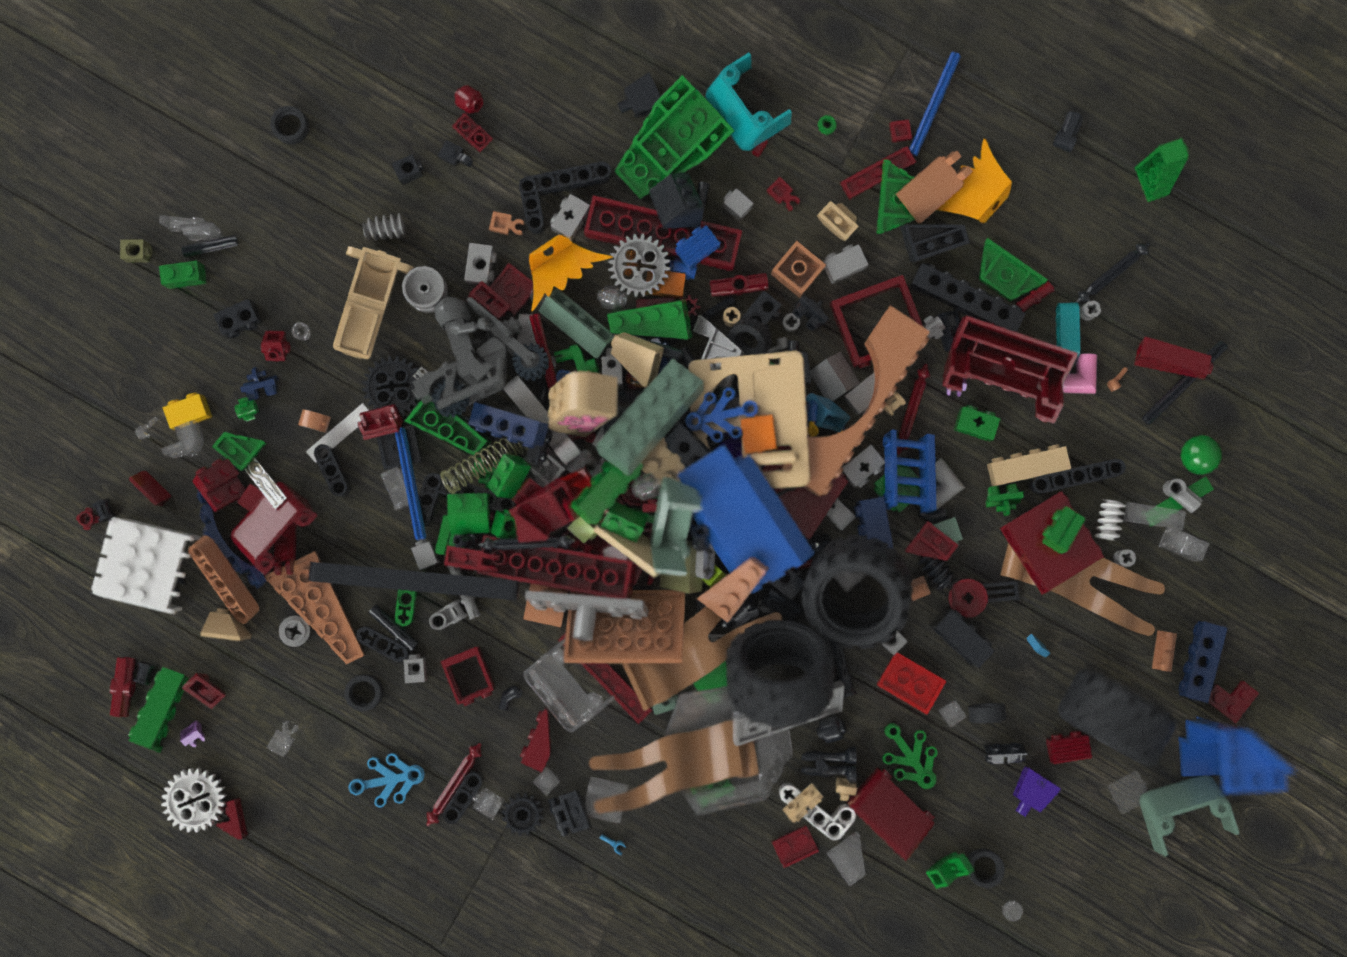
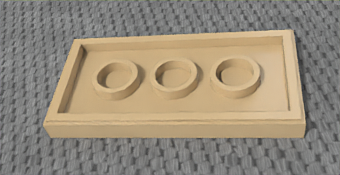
M602 523L595 527V533L653 577L660 574L654 571L650 539L641 533L637 543H634L602 528Z

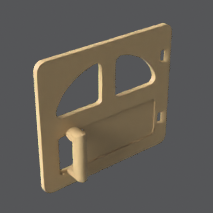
M793 351L692 361L688 366V370L703 380L704 391L690 406V412H697L704 401L706 393H713L721 381L732 374H736L739 382L740 407L743 406L744 402L750 400L758 404V416L773 415L777 446L791 445L792 451L745 454L742 436V458L751 455L761 472V465L792 463V470L762 472L772 488L806 486L810 481L804 359L802 354ZM781 358L780 365H770L769 359ZM721 363V370H711L710 364ZM753 405L749 407L750 413L755 409ZM740 415L739 417L724 420L733 426L741 428L740 419L753 417ZM697 418L693 420L694 425L698 424ZM714 422L705 423L715 431L727 432ZM701 430L693 431L710 449L707 440L709 435ZM699 456V457L697 458V461L701 460L702 457Z

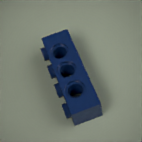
M474 402L468 423L475 426L476 431L486 433L488 430L491 431V436L498 438L506 436L507 441L514 443L522 441L524 442L523 446L533 449L535 445L543 447L549 426L547 423Z
M1198 621L1194 626L1193 643L1189 645V658L1183 668L1185 674L1183 680L1179 683L1178 690L1180 691V696L1205 703L1209 702L1227 632L1226 627ZM1205 638H1208L1209 645L1205 648L1203 641ZM1200 657L1204 658V664L1202 666L1198 664V660ZM1196 675L1199 676V683L1197 685L1193 682Z

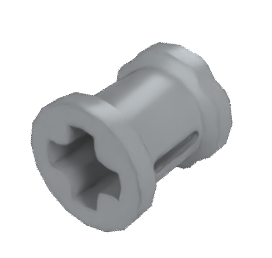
M1089 301L1082 305L1079 309L1080 317L1085 321L1097 317L1101 312L1100 304L1096 301Z
M1129 549L1116 551L1113 555L1114 563L1130 567L1135 563L1136 555Z

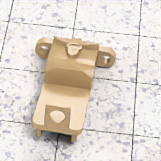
M348 246L346 255L357 258L359 261L334 339L333 348L352 357L369 359L373 352L385 308L388 306L397 273L408 274L414 267L402 263L401 258L388 255L380 250L375 251L366 247L360 250Z

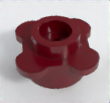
M90 507L85 508V511L76 517V520L83 526L84 530H90L92 525L99 523V516H96Z

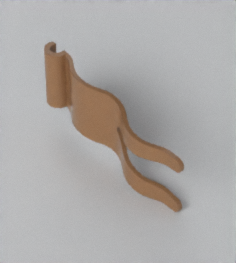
M1008 543L1000 576L1010 577L1035 585ZM1102 558L1050 590L1128 630L1150 636L1155 631L1152 624L1136 617L1127 609L1090 585V578L1095 576L1142 592L1159 595L1164 593L1165 587L1160 582L1147 579Z
M705 606L684 623L683 663H622L643 710L645 711L656 704L668 700L726 660L727 649L731 647V641L738 633L743 634L745 628L756 623H764L768 620H782L781 614L774 612L734 629L717 641L711 642L708 634L722 618Z
M733 720L696 731L669 735L629 753L596 756L591 758L589 763L590 768L593 770H629L646 767L661 761L667 763L666 770L645 784L628 792L596 801L594 809L597 813L636 809L679 790L704 786L735 776L746 778L759 774L754 741L735 746L733 742Z

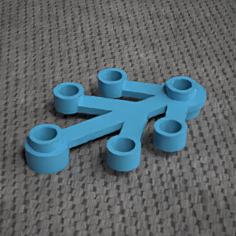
M396 753L389 754L386 757V762L389 765H395L404 773L396 774L382 765L377 757H371L367 761V766L370 769H375L385 777L366 781L360 778L354 779L349 784V791L353 795H360L365 789L386 785L382 793L374 801L377 807L382 808L387 804V798L397 783L406 781L401 790L395 793L393 797L397 804H401L406 800V794L412 785L422 782L425 772L419 765H407L399 759ZM390 756H394L396 758V761L394 763L390 762ZM371 760H375L377 765L372 766L370 764ZM413 771L418 772L417 778L412 776ZM360 783L361 789H356L355 784ZM397 794H401L403 796L402 801H399L397 799ZM378 798H382L384 800L383 805H380L378 803Z

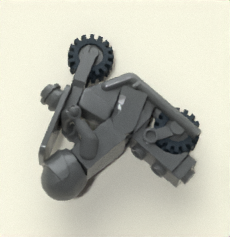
M456 297L441 299L435 307V318L441 328L447 331L457 362L447 363L440 369L427 372L424 376L412 381L415 386L412 391L416 399H421L423 405L433 401L437 411L443 417H449V415L456 417L455 414L457 413L460 416L462 410L464 412L467 410V406L503 390L507 379V350L513 356L515 371L522 379L525 377L527 381H529V378H532V381H536V377L538 379L542 378L541 375H545L546 369L548 370L549 368L547 353L538 344L536 346L533 343H530V346H527L526 343L522 345L513 338V335H519V330L522 329L518 318L514 320L513 317H510V320H503L501 323L471 297L466 299L467 302ZM470 310L479 319L478 323L471 322ZM478 328L488 331L483 339H480V337L470 339L469 332H474ZM473 348H477V349H476L477 358H476V355H475V352H474V349H473ZM460 380L467 386V388H465L463 384H460Z

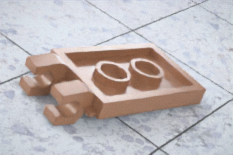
M953 151L946 157H937L896 193L918 224L922 223L963 187L962 184H964L962 180L973 172L969 166L962 167L958 172L953 169L951 165L962 157L958 151Z

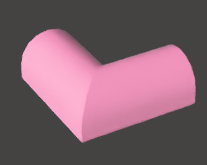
M1080 354L1076 358V374H1068L1063 384V393H1096V354Z

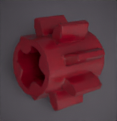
M688 295L686 303L694 307L688 311L689 318L691 315L697 317L695 310H700L701 306H696L697 298L692 300L690 295Z

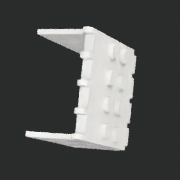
M112 517L106 533L111 535L112 539L105 538L101 554L107 555V558L100 557L96 573L102 574V577L95 576L91 589L93 590L92 594L170 614H175V611H181L182 607L172 605L171 600L172 596H180V592L174 591L177 577H185V573L179 572L182 558H190V554L184 553L187 540H199L201 536L128 518Z

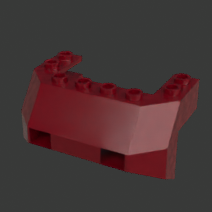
M965 316L961 320L946 360L943 386L951 391L961 392L963 389V378L978 379L987 385H996L1005 391H1013L1023 397L1034 398L1036 418L1043 422L1055 423L1064 405L1063 384L1078 353Z

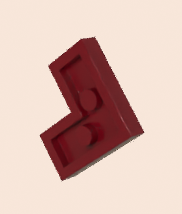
M1240 681L1231 694L1219 685L1213 684L1208 703L1231 722L1237 723L1259 693L1244 681Z

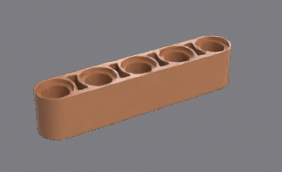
M203 536L189 547L191 557L233 617L239 623L246 624L259 612V606L216 543L209 536Z

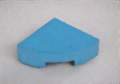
M1033 634L1027 637V641L1035 652L1043 657H1047L1050 654L1045 645Z

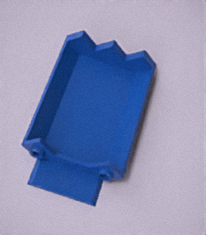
M722 446L677 474L683 484L698 490V494L701 495V511L693 510L692 517L698 525H704L709 529L708 541L730 573L752 556L769 568L751 593L762 589L761 586L770 580L773 582L784 576L785 572L792 567H799L815 554L751 455L744 458L739 456L733 460L725 446Z

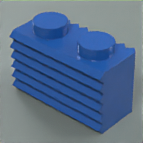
M707 225L703 228L699 226L692 232L690 238H683L676 244L675 252L690 270L720 247V242Z

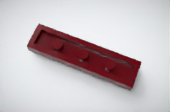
M906 146L843 180L840 184L848 199L850 200L881 183L883 160H889L893 165L903 170L914 165L916 161L909 148Z

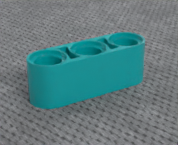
M1057 303V346L1078 353L1077 358L1080 355L1079 304Z

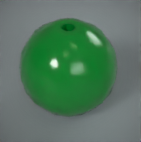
M1199 435L1190 438L1184 443L1181 448L1180 457L1183 466L1189 472L1203 475L1211 473L1219 466L1222 461V451L1220 445L1212 437Z

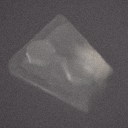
M856 831L827 852V855L849 886L865 876L860 836Z

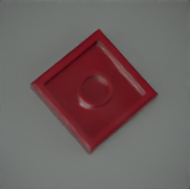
M510 263L506 265L490 285V288L511 306L509 312L514 316L519 313L534 292L533 281Z

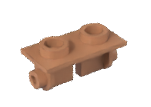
M1157 630L1152 669L1172 671L1176 633Z

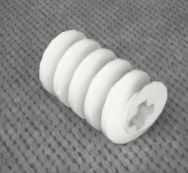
M1103 499L1107 503L1100 505L1105 511H1100L1099 515L1104 518L1097 520L1102 526L1096 527V530L1101 533L1095 534V537L1115 541L1114 538L1120 537L1115 531L1122 530L1117 523L1123 522L1118 516L1125 515L1120 508L1126 507V505L1118 501Z

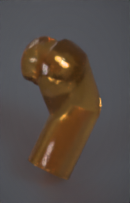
M629 250L626 253L628 260H633L636 257L635 250ZM627 262L625 266L636 267L638 264ZM627 269L624 275L629 277L633 270Z

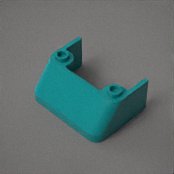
M749 52L725 67L706 91L708 102L735 130L731 137L743 151L752 150L760 143L789 126L792 117L790 109L775 119L766 111H759L751 115L732 88L733 85L738 83L740 75L751 69V54Z

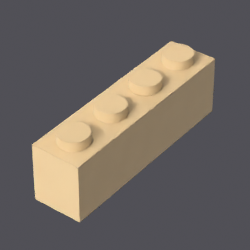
M1059 444L1048 446V450L1041 452L1040 448L1030 450L1029 455L1022 456V452L1010 455L1011 459L1004 460L1003 457L994 458L992 463L987 464L992 486L1071 469L1066 446L1060 447Z

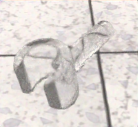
M156 416L147 424L135 430L138 439L144 440L149 436L146 430L159 420Z

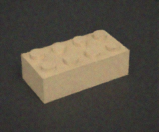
M662 438L641 462L644 465L641 470L660 487L663 477L673 478L680 482L681 480L677 474L686 469L680 462L681 458L668 450V444L664 441L665 438Z

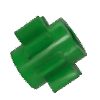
M247 397L238 399L239 404L235 405L237 417L239 419L243 418L246 422L254 420V414L259 413L256 401H249Z

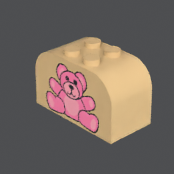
M574 372L562 378L549 391V429L558 433L586 437L616 416L617 377L590 372Z

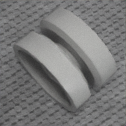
M427 266L416 267L404 277L402 284L403 295L418 311L425 313L435 312L437 303L441 299L448 297V285L440 273L433 268Z

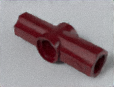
M766 273L747 276L737 275L732 278L710 280L711 297L742 295L744 293L768 290ZM741 281L744 284V288L736 289L734 283Z
M117 657L115 677L110 684V693L112 694L110 716L129 717L130 701L136 688V682L133 681L135 658Z

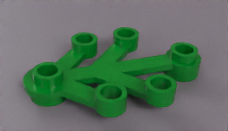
M888 723L884 728L885 735L895 740L906 757L886 752L882 756L883 762L887 765L895 763L912 766L917 773L905 772L903 769L897 768L893 772L894 778L898 781L904 779L917 781L918 785L923 789L932 788L936 783V776L932 772L934 758L938 754L937 749L933 746H928L925 749L927 757L923 768L920 764L922 744L926 740L925 732L922 730L915 731V742L912 752L900 735V727L895 723ZM891 728H896L894 735L890 734ZM923 733V738L917 739V734ZM934 749V754L928 755V750ZM887 755H891L892 757L891 761L889 762L885 761V757ZM898 771L903 772V776L901 778H898L896 776ZM925 776L930 777V781L927 783L923 781Z

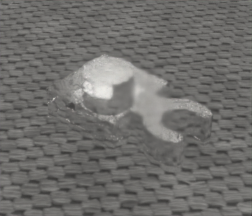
M289 720L282 724V732L279 730L275 732L267 746V749L282 757L286 756L295 740L290 737L291 734L295 733L299 727L295 725L292 730H289Z

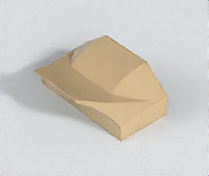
M830 201L817 215L823 225L843 241H846L859 227L856 224L857 216L842 203L834 204Z

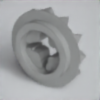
M300 616L287 617L279 627L280 639L288 646H300L306 643L309 638L310 627ZM297 625V630L300 631L302 634H296L295 637H293V632L288 630V628H295V626Z

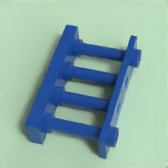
M896 430L886 433L883 438L885 453L884 501L886 509L889 510L897 506L899 502L919 505L920 513L928 514L936 510L935 435L927 434L920 438L919 441L897 439ZM897 446L918 449L919 460L897 457ZM897 465L918 467L920 478L897 476ZM897 484L919 486L920 497L898 495Z

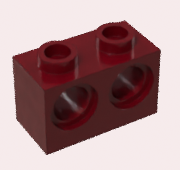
M483 281L468 295V297L473 298L499 321L508 314L511 307Z

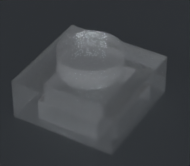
M956 700L938 710L950 728L966 718Z
M547 767L533 780V783L545 795L560 782Z

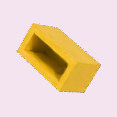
M197 392L186 395V399L180 401L179 399L168 402L167 406L162 407L170 429L176 431L212 417L205 396L197 394Z

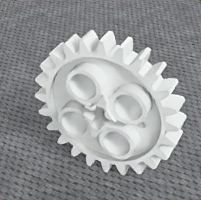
M190 768L188 773L186 770L180 772L181 776L179 774L174 775L175 780H169L168 784L170 786L164 788L168 794L162 795L166 802L162 803L161 806H167L163 813L170 814L167 819L168 821L171 819L175 820L172 826L180 824L179 830H183L185 827H187V832H191L193 827L195 832L200 831L201 828L206 830L208 825L213 826L215 824L214 820L217 821L221 818L218 813L221 814L225 811L221 808V806L227 804V802L222 801V798L226 797L227 794H221L225 786L219 787L218 784L221 782V779L215 781L216 774L208 776L209 770L203 773L201 768L196 769V771ZM197 783H201V784H202V786H203V791H202V792H200V791L197 789V787H196ZM179 790L185 793L184 799L179 797ZM207 792L210 793V796L202 798L196 802L190 803L181 808L178 806L179 804L186 802L192 798H196ZM204 801H208V802H209V804H210V809H209V810H207V809L204 807V805H203V804H204ZM186 808L192 811L191 817L186 815Z

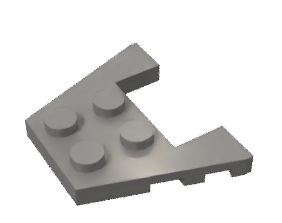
M701 315L698 316L693 331L709 337L701 360L743 356L744 351L707 319ZM721 363L710 364L711 370H721ZM735 374L726 377L716 388H730Z

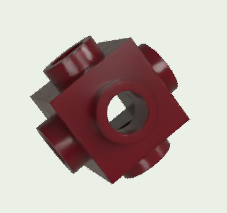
M265 331L261 342V352L264 353L265 360L285 361L287 353H290L291 349L290 342H287L285 331Z

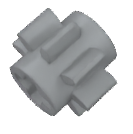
M930 315L923 320L925 322L923 327L930 331L927 335L929 338L934 336L937 340L944 335L942 330L946 327L938 316L933 318Z

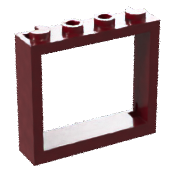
M903 275L833 300L829 304L854 368L859 366L861 369L870 366L872 359L870 354L859 358L840 308L899 287L911 319L923 327Z

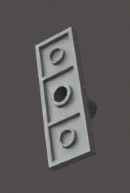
M526 591L525 599L536 610L545 611L546 608H554L556 612L576 610L573 638L578 640H593L596 612L610 613L613 617L630 615V618L642 619V616L648 617L647 606L643 601L536 591Z
M841 680L834 682L832 699L823 713L815 719L810 718L806 723L842 712L844 684ZM738 713L733 715V742L735 746H739L793 727L788 725L779 728L769 727L768 724L763 723L757 724L748 720L745 713Z

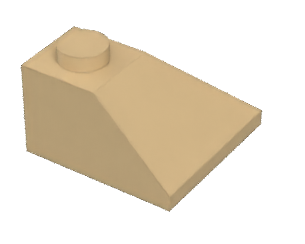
M217 608V611L209 613L201 631V636L238 641L251 639V634L246 627L229 613V609Z

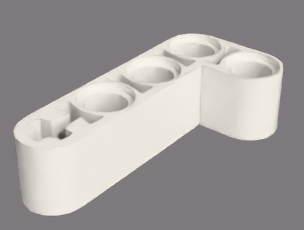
M787 782L783 783L779 788V795L786 804L791 802L793 798L790 795L785 797V789L788 791L791 789L795 797L802 792L793 784ZM817 804L812 810L807 807L808 813L804 816L807 821L828 838L838 840L854 822L856 814L848 804L840 805L832 815ZM844 810H849L851 812L850 816L846 819L841 818V813ZM816 813L823 814V819L819 822L813 819ZM833 825L839 827L838 832L835 834L829 833V828Z

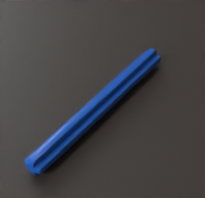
M952 52L909 148L913 156H917L961 57L959 53Z
M401 427L399 432H395L414 535L416 540H423L426 538L422 511L405 428Z

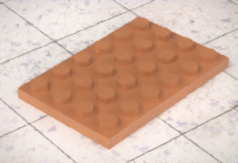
M633 590L631 600L643 601L648 608V617L642 616V619L630 618V615L613 617L610 613L596 612L593 640L591 641L573 638L576 610H568L564 662L683 663L686 593L676 590ZM570 591V595H582V596L603 597V596H597V595H592V594H586V593H581V592Z

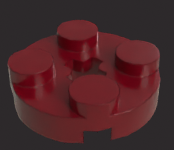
M974 579L958 581L949 592L948 598L951 608L954 611L957 610L963 617L970 618L979 615L988 604L986 588L981 582ZM967 592L974 596L970 604L967 603V600H963V596H966Z

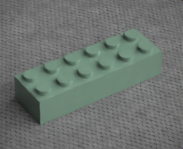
M672 359L596 444L598 453L627 476H630L704 391L703 380Z

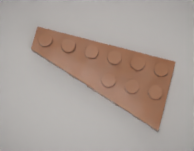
M317 551L294 561L293 574H287L285 565L282 567L281 575H276L274 571L265 575L264 577L267 582L283 596L288 604L331 646L330 648L346 664L365 656L332 583L308 581L310 562L322 563Z

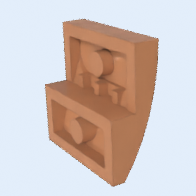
M532 583L529 591L569 593V590ZM527 601L523 619L561 627L564 612H556L554 608H546L545 611L536 610Z

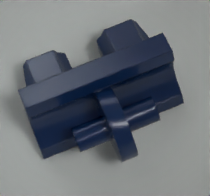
M254 367L252 368V374L246 375L248 381L253 379L254 381L244 383L240 387L241 392L246 393L249 401L261 397L258 388L264 387L267 396L277 394V375L261 379V377L267 376L266 371L259 372L258 368Z

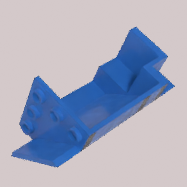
M1200 717L1185 720L1186 736L1179 737L1181 776L1220 775L1222 776L1223 793L1287 791L1286 772H1296L1254 734Z

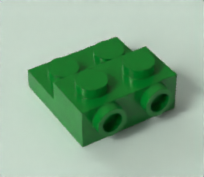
M897 465V476L919 478L909 466ZM885 474L873 483L875 486L873 490L879 497H884ZM897 484V494L917 497L920 495V488L914 485ZM898 502V505L890 510L899 513L909 504Z

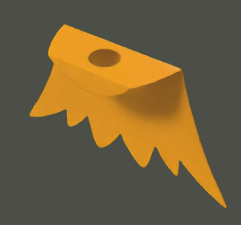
M984 138L981 160L975 156L973 157L975 169L971 168L973 172L962 180L964 182L962 184L963 187L937 210L965 215L985 223L1008 198L1012 181L995 160Z
M557 235L530 253L529 263L534 289L532 311L537 307L545 293L548 297L551 295L553 286L564 290L568 278H582L581 268H592L591 262L610 259L613 256L584 249L562 235ZM552 246L554 252L550 256H545L543 251Z

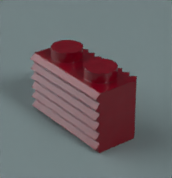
M1072 731L1069 736H1063V734L1051 735L1050 739H1046L1050 763L1060 764L1092 758L1089 736L1082 733V731Z

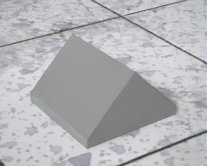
M841 352L825 359L810 370V376L822 395L832 401L860 384V381Z

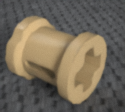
M735 307L727 308L723 315L725 325L733 327L740 320V311ZM731 313H733L735 317L733 321H730L728 317Z
M895 391L885 401L887 404L883 410L892 416L893 412L901 405H905L906 402Z

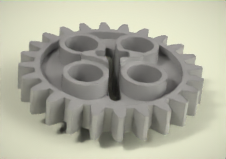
M634 234L633 240L626 236V243L620 240L621 247L614 246L617 251L616 254L610 253L614 257V260L608 261V263L613 265L608 271L614 272L610 278H617L614 285L621 284L620 291L627 288V295H630L632 291H634L635 297L638 296L639 292L645 297L646 291L652 295V289L655 288L659 291L658 284L665 285L662 279L669 278L665 271L671 270V268L666 267V264L671 261L664 258L668 255V252L662 253L664 245L657 247L659 240L652 243V236H649L647 240H645L644 234L641 235L640 239ZM629 250H635L636 257L633 260H628L626 257V253ZM648 252L655 253V260L653 262L645 260V255ZM639 260H641L642 264L655 265L657 268L649 269L642 267L638 271L637 267L623 266V262L638 264ZM627 269L634 271L632 279H625L624 272ZM646 271L653 273V279L649 282L643 279V274Z

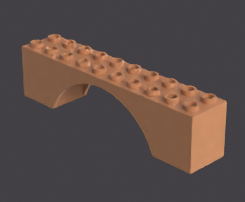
M892 306L886 310L864 343L872 359L875 374L873 395L865 413L855 425L841 433L827 437H808L810 481L806 486L802 487L817 497L827 495L833 486L830 482L832 479L838 478L844 469L841 467L843 462L846 463L851 459L854 454L852 451L853 447L859 446L865 437L863 432L865 430L868 431L876 421L873 417L875 414L881 413L887 403L884 400L886 398L889 399L897 389V386H895L896 382L899 383L903 380L908 372L906 367H910L919 356L916 353L917 350L920 351L924 348L930 339L927 337L930 331ZM785 463L780 471L792 470V463Z

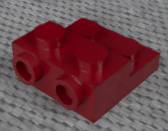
M220 458L211 464L212 467L208 469L206 466L196 471L197 475L192 480L214 512L240 499L246 490L237 478L239 473L229 459L223 461Z

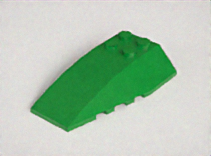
M682 75L655 102L652 111L646 117L643 126L634 137L633 143L627 149L615 172L642 199L649 194L651 188L669 174L684 173L708 159L735 130Z

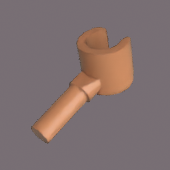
M1126 367L1107 383L1111 392L1121 387L1118 381L1128 371Z

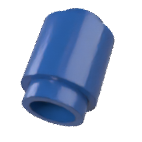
M676 257L675 261L671 260L669 268H671L670 272L684 273L686 275L685 279L689 280V278H695L697 265L689 270L684 262Z

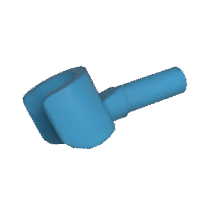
M601 834L600 839L613 846L615 852L621 855L622 852L616 848L619 845L626 848L624 842L621 840L614 841Z

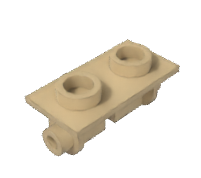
M811 783L796 798L789 802L783 808V811L794 823L796 821L799 822L808 813L805 808L808 806L812 810L822 801L823 796Z

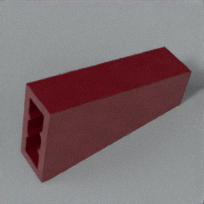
M1144 337L1139 344L1134 362L1135 366L1204 379L1208 374H1211L1213 369V363H1211L1212 356L1149 337Z

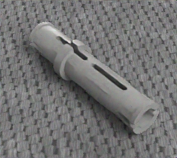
M447 567L451 575L464 576L461 568ZM460 595L462 599L460 602L464 604L469 619L480 616L481 613L474 600L476 599L475 596Z

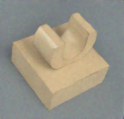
M837 776L835 782L836 792L841 795L840 800L848 801L849 795H856L857 785L856 783H849L845 777Z

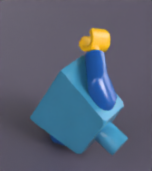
M814 393L807 395L806 413L807 423H809L807 432L810 437H814L819 433L817 426L838 433L845 430L844 426L851 418L846 412L828 398L815 395Z

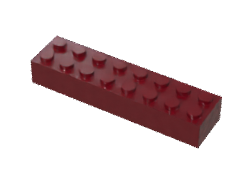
M593 195L584 234L586 238L620 246V240L624 243L627 242L626 236L633 240L634 234L637 235L638 239L644 234L645 240L652 236V243L659 240L657 247L664 245L662 253L668 252L667 257L680 258L675 252L676 244L683 238H690L692 232L697 227L663 228L654 209ZM701 221L700 226L702 228L706 225L720 242V247L698 264L733 272L742 230Z
M483 535L482 543L486 540L487 537H489V539H492L493 541L501 538ZM481 547V551L500 555L499 560H490L489 558L484 560L485 566H495L498 568L497 572L483 570L477 571V574L608 598L632 599L637 564L634 561L557 547L506 550L494 548L492 552Z

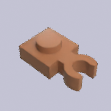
M493 211L489 231L508 235L509 230H512L516 235H522V231L517 230L516 226L519 224L524 225L525 223L521 219L512 221V215Z

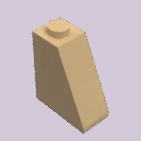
M625 332L615 335L611 343V354L647 388L658 375L664 348Z

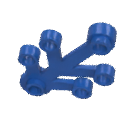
M726 388L712 413L704 415L710 404H714L717 401L716 394L708 392L705 394L704 401L697 412H691L687 415L685 423L688 429L692 431L701 430L717 443L724 440L723 432L715 431L705 423L714 422L729 432L731 437L738 439L742 437V429L731 425L724 419L740 415L754 417L759 412V406L756 402L749 400L744 402L742 407L723 411L729 400H733L736 396L735 390ZM731 390L732 396L728 398L726 393ZM709 395H713L711 402L708 401ZM753 405L755 409L750 413L749 407ZM695 418L698 419L697 425L693 424V420ZM735 429L739 430L738 436H735L733 433ZM717 433L721 435L719 440L715 439Z

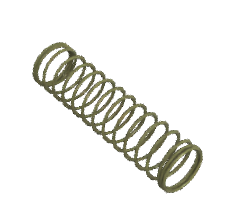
M507 437L506 439L501 438L499 442H494L493 446L488 445L487 450L482 449L480 453L476 452L474 457L469 456L468 460H462L461 464L456 463L455 468L450 467L449 471L444 470L441 472L442 482L450 493L455 494L457 490L460 491V486L455 477L450 473V469L453 468L456 471L460 483L466 487V481L457 470V465L462 466L465 477L470 483H473L471 474L463 466L464 461L468 462L473 476L479 480L477 470L470 463L469 459L471 457L474 458L479 472L486 476L484 467L476 459V454L481 455L485 468L492 472L490 463L482 455L483 450L487 451L491 464L497 468L492 462L490 455L497 466L498 463L491 452L488 451V448H493L495 456L500 462L496 451L501 458L502 455L495 448L496 443L500 445L503 455L502 447L509 454L507 449L501 444V440H505L510 454L514 455L509 445L514 450L516 456V450L520 454L524 452L521 444L518 441L522 453L514 442L515 448L507 441ZM484 459H485L486 462L488 463V465H489V467H490V470H489L488 467L486 466V464H485V462H484ZM477 462H478L479 465L481 466V468H482L484 474H483L482 471L480 470V468H479ZM471 466H472L473 469L475 470V472H476V474H477V477H476V475L474 474V472H473ZM444 474H445V476L449 479V481H450V483H451V485H452V487H453V490H452V489L450 488V486L448 485V483H447V481H446V479H445V477H444Z

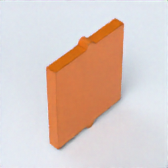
M756 415L753 418L740 419L745 454L763 453V451L777 449L773 415Z

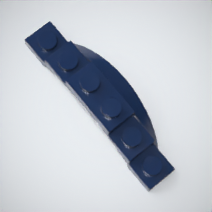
M197 490L196 496L199 502L205 504L201 507V513L199 514L201 520L206 525L203 530V536H209L213 539L239 576L247 573V579L251 585H255L256 588L263 586L267 580L262 572L255 566H251L241 560L226 545L216 527L211 506L200 491Z

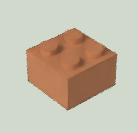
M796 241L773 268L771 275L801 298L825 269L826 264Z

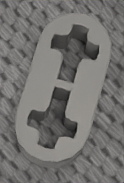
M711 544L707 550L702 552L696 551L695 574L698 578L710 579L713 575L715 550Z

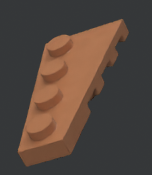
M752 556L717 584H714L710 589L702 593L697 599L728 623L769 568Z

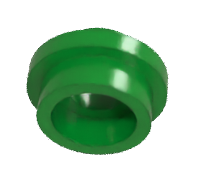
M825 115L819 119L818 129L821 133L828 135L835 131L837 123L832 116ZM829 123L830 128H825L823 124Z

